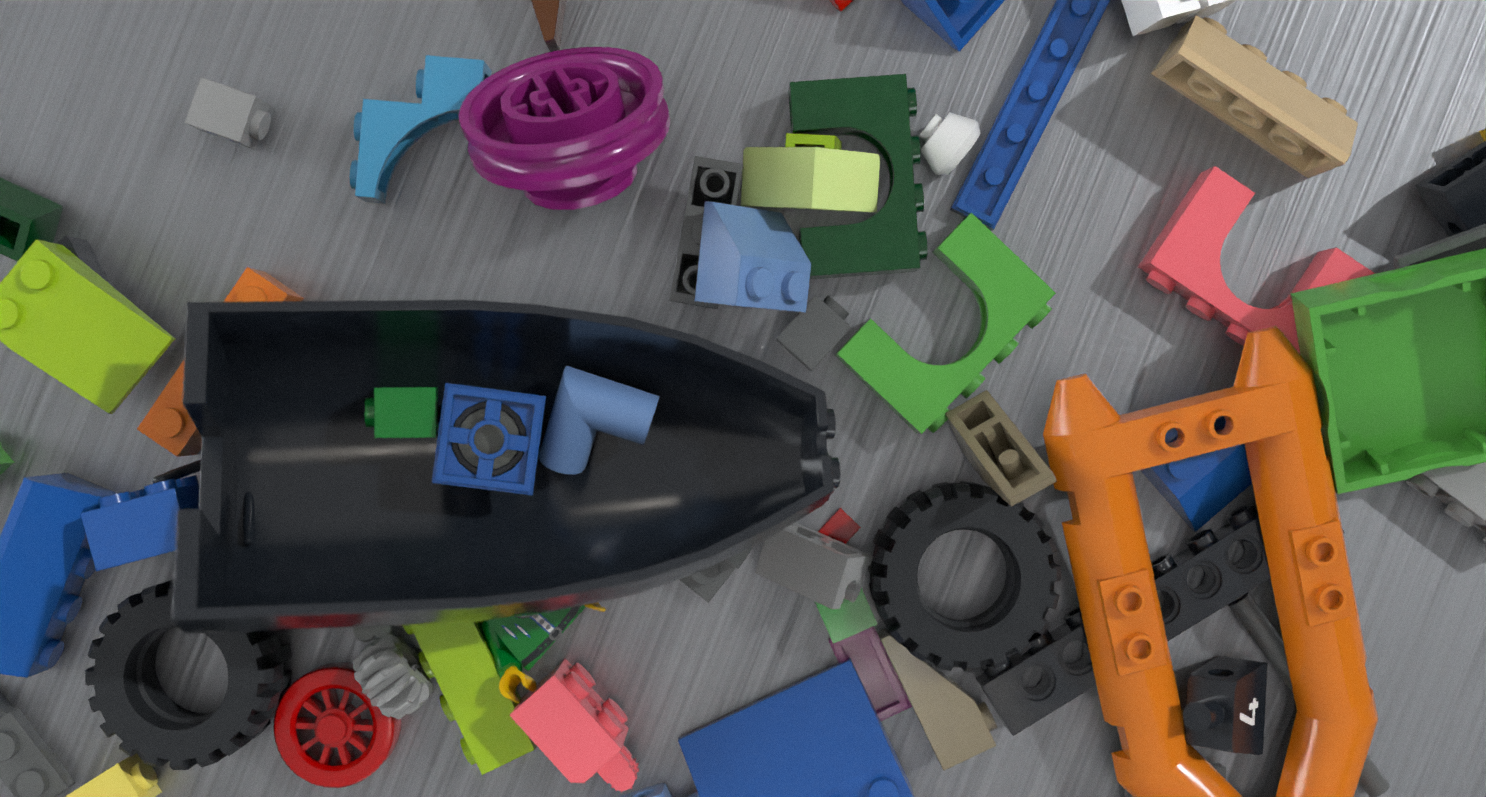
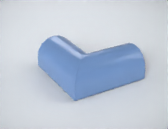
M566 366L539 451V460L548 469L558 473H581L587 465L597 431L644 446L660 396Z

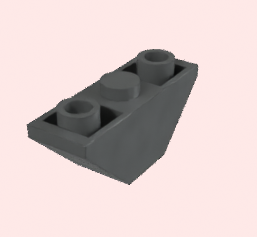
M695 156L669 301L718 310L719 304L695 301L705 201L737 206L743 164Z

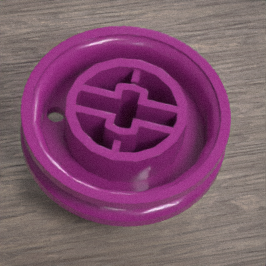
M580 47L533 56L492 74L479 83L464 99L459 111V122L463 135L468 141V153L472 166L480 176L499 186L524 190L525 196L537 206L551 210H575L598 205L616 197L632 184L638 172L636 164L649 156L665 139L670 127V114L667 102L663 97L664 84L661 71L653 61L639 53L620 48Z

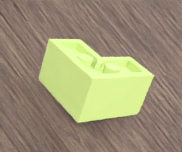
M746 147L743 151L741 206L877 213L880 156L875 153L819 147Z

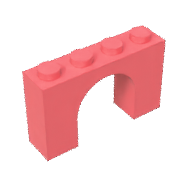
M1216 166L1201 172L1138 265V268L1149 274L1146 281L1156 289L1166 294H1171L1174 291L1188 300L1185 306L1193 314L1207 321H1211L1214 318L1228 327L1225 334L1235 342L1244 346L1248 332L1278 326L1300 354L1291 293L1375 273L1335 247L1319 251L1291 293L1278 305L1270 309H1262L1244 303L1231 292L1225 283L1221 272L1220 255L1225 238L1255 192Z

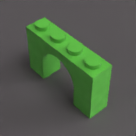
M972 213L966 216L932 252L967 285L978 302L981 317L980 329L969 351L958 360L946 365L923 363L904 351L870 318L835 354L852 373L918 434H922L926 429L934 433L948 420L945 413L950 410L947 407L960 394L965 399L968 398L983 383L985 377L980 372L993 359L999 364L1011 354L1019 344L1014 337L1026 324L1033 329L1048 315L1052 308L1047 302L1056 294Z

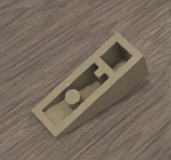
M987 390L945 413L964 456L981 479L1010 506H1014L1057 481L1054 473Z
M886 628L877 631L943 771L996 746L990 731L996 729L997 725L985 701L977 705L966 690L926 659L921 661L910 654L908 649L901 643L899 644Z

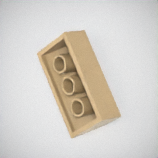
M1196 15L1182 26L1151 73L1307 178L1344 165L1351 155L1358 123L1346 115L1347 110L1343 105L1330 98H1320L1306 88L1307 83L1300 76L1289 71L1281 72L1266 62L1267 57L1261 50L1248 44H1239L1226 35L1227 30L1223 25L1211 18H1200Z

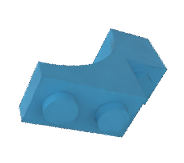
M426 55L425 68L419 69L416 75V96L422 99L421 104L363 99L362 112H357L354 119V138L356 141H360L358 160L352 161L349 175L350 186L352 189H355L356 197L365 202L386 203L390 180L397 165L409 148L433 129L459 120V111L464 99L479 83L491 76L492 70L484 60Z

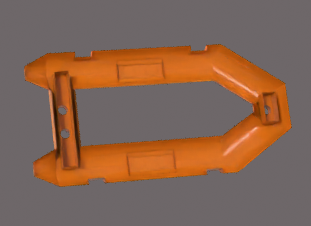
M1278 326L1247 333L1233 387L1119 415L1086 373L1057 380L1043 438L1050 470L1054 473L1057 480L1053 483L1054 489L1067 491L1073 519L1062 522L1104 721L1117 726L1122 750L1111 753L1117 782L1133 797H1242L1185 740V724L1132 473L1134 471L1245 444L1297 709L1276 797H1354L1377 726L1378 714L1374 693L1369 686L1365 667L1367 656L1330 460L1325 455L1321 427L1323 423L1313 370ZM1220 416H1224L1226 420L1224 429L1215 431V420ZM1175 428L1177 430L1176 441L1166 443V433L1170 429Z

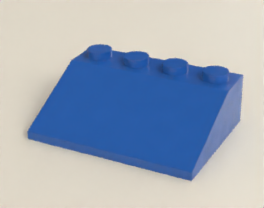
M851 658L678 738L700 797H914L908 777Z

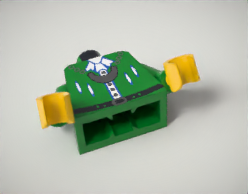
M599 602L542 614L481 621L480 626L484 640L493 657L498 675L501 678L499 682L500 693L505 698L515 703H520L515 693L519 683L522 682L523 686L532 692L537 687L536 681L522 672L523 667L529 671L585 607L600 612H605L606 608L602 607Z

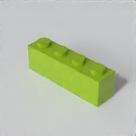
M481 621L402 625L409 635H415L422 649L418 654L421 666L429 678H436L443 693L439 696L442 710L450 722L456 720L463 735V738L460 739L461 748L471 765L477 764L483 775L536 749L537 745L509 716L518 703L505 698L500 693L499 682L501 678L498 675L493 657L484 640L480 626ZM516 688V696L521 700V696Z

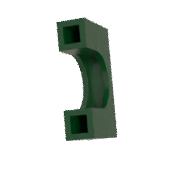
M906 74L790 82L788 97L791 133L831 136L846 135L864 140L881 155L889 174L887 199L883 207L874 216L855 224L800 228L799 243L811 262L810 280L916 272L921 268L920 260H927L928 247L926 232L918 231L916 212L924 211V193L922 183L914 184L913 165L920 164L921 156L919 136H911L909 117L917 115L915 87L907 88Z

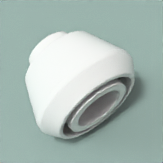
M951 112L944 119L938 114L934 115L919 135V138L925 142L920 151L933 173L936 175H948L954 170L980 136L981 132L978 122Z

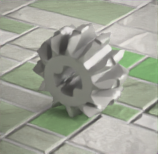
M387 633L381 638H376L365 646L353 660L354 677L363 689L361 693L366 694L371 701V705L379 707L381 713L387 717L391 716L400 720L407 714L411 715L434 692L431 678L424 672L415 648H410L401 637Z

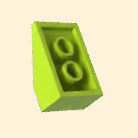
M36 239L0 282V341L10 350L109 414H113L175 340L172 335L61 244Z

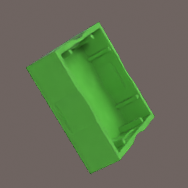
M1486 248L1291 293L1300 355L1313 370L1323 423L1321 427L1325 455L1330 460L1335 492L1337 494L1407 480L1436 468L1471 466L1486 462Z

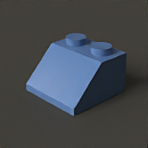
M705 201L695 301L806 312L811 262L783 214Z

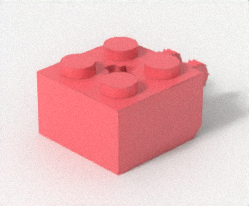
M565 658L537 683V687L533 692L528 691L522 697L520 703L517 704L509 716L570 783H585L597 772L607 784L610 783L612 785L611 788H615V791L619 790L622 793V791L632 789L638 777L636 774L640 768H638L639 763L636 762V758L633 759L631 752L623 745L629 729L625 725V722L628 720L626 714L611 698L604 701L592 688L596 684L595 680L581 664L576 663L572 666Z

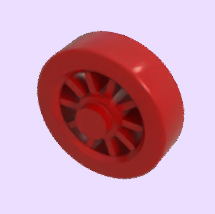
M328 663L306 673L285 691L275 712L274 738L281 758L297 776L317 786L341 788L365 780L389 758L399 738L401 719L398 720L391 716L387 717L381 713L379 707L371 705L370 699L366 694L361 693L363 689L355 680L353 663ZM336 689L344 690L341 702H339ZM321 691L324 703L316 698L314 694ZM354 695H357L364 702L357 708L351 704ZM303 706L316 717L297 716ZM368 708L372 719H361L360 713ZM296 729H314L315 736L301 744ZM360 731H373L371 740ZM317 742L325 745L319 761L306 751ZM352 745L363 753L357 759ZM335 747L338 748L342 765H329Z

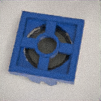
M445 383L432 483L533 495L546 396Z

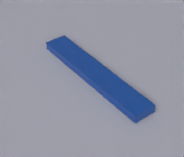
M1055 0L949 210L963 217L972 213L990 231L995 229L1110 0Z

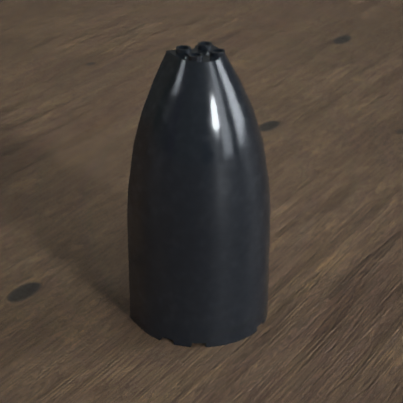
M475 300L187 302L182 404L202 436L199 509L177 510L172 621L186 634L462 623L542 614L639 594L704 571L765 541L823 506L834 492V488H838L840 484L839 460L837 457H831L828 454L826 439H834L835 413L833 409H827L825 391L763 361L696 335L629 317L536 304ZM566 366L660 396L644 446L597 431L587 465L581 473L562 474L548 469L541 463L539 451ZM445 383L546 396L533 495L432 483L438 436L436 438H374V427L365 426V399L374 398V388L438 387L439 432ZM248 491L252 493L255 504L254 543L250 546L245 545L243 542V501Z

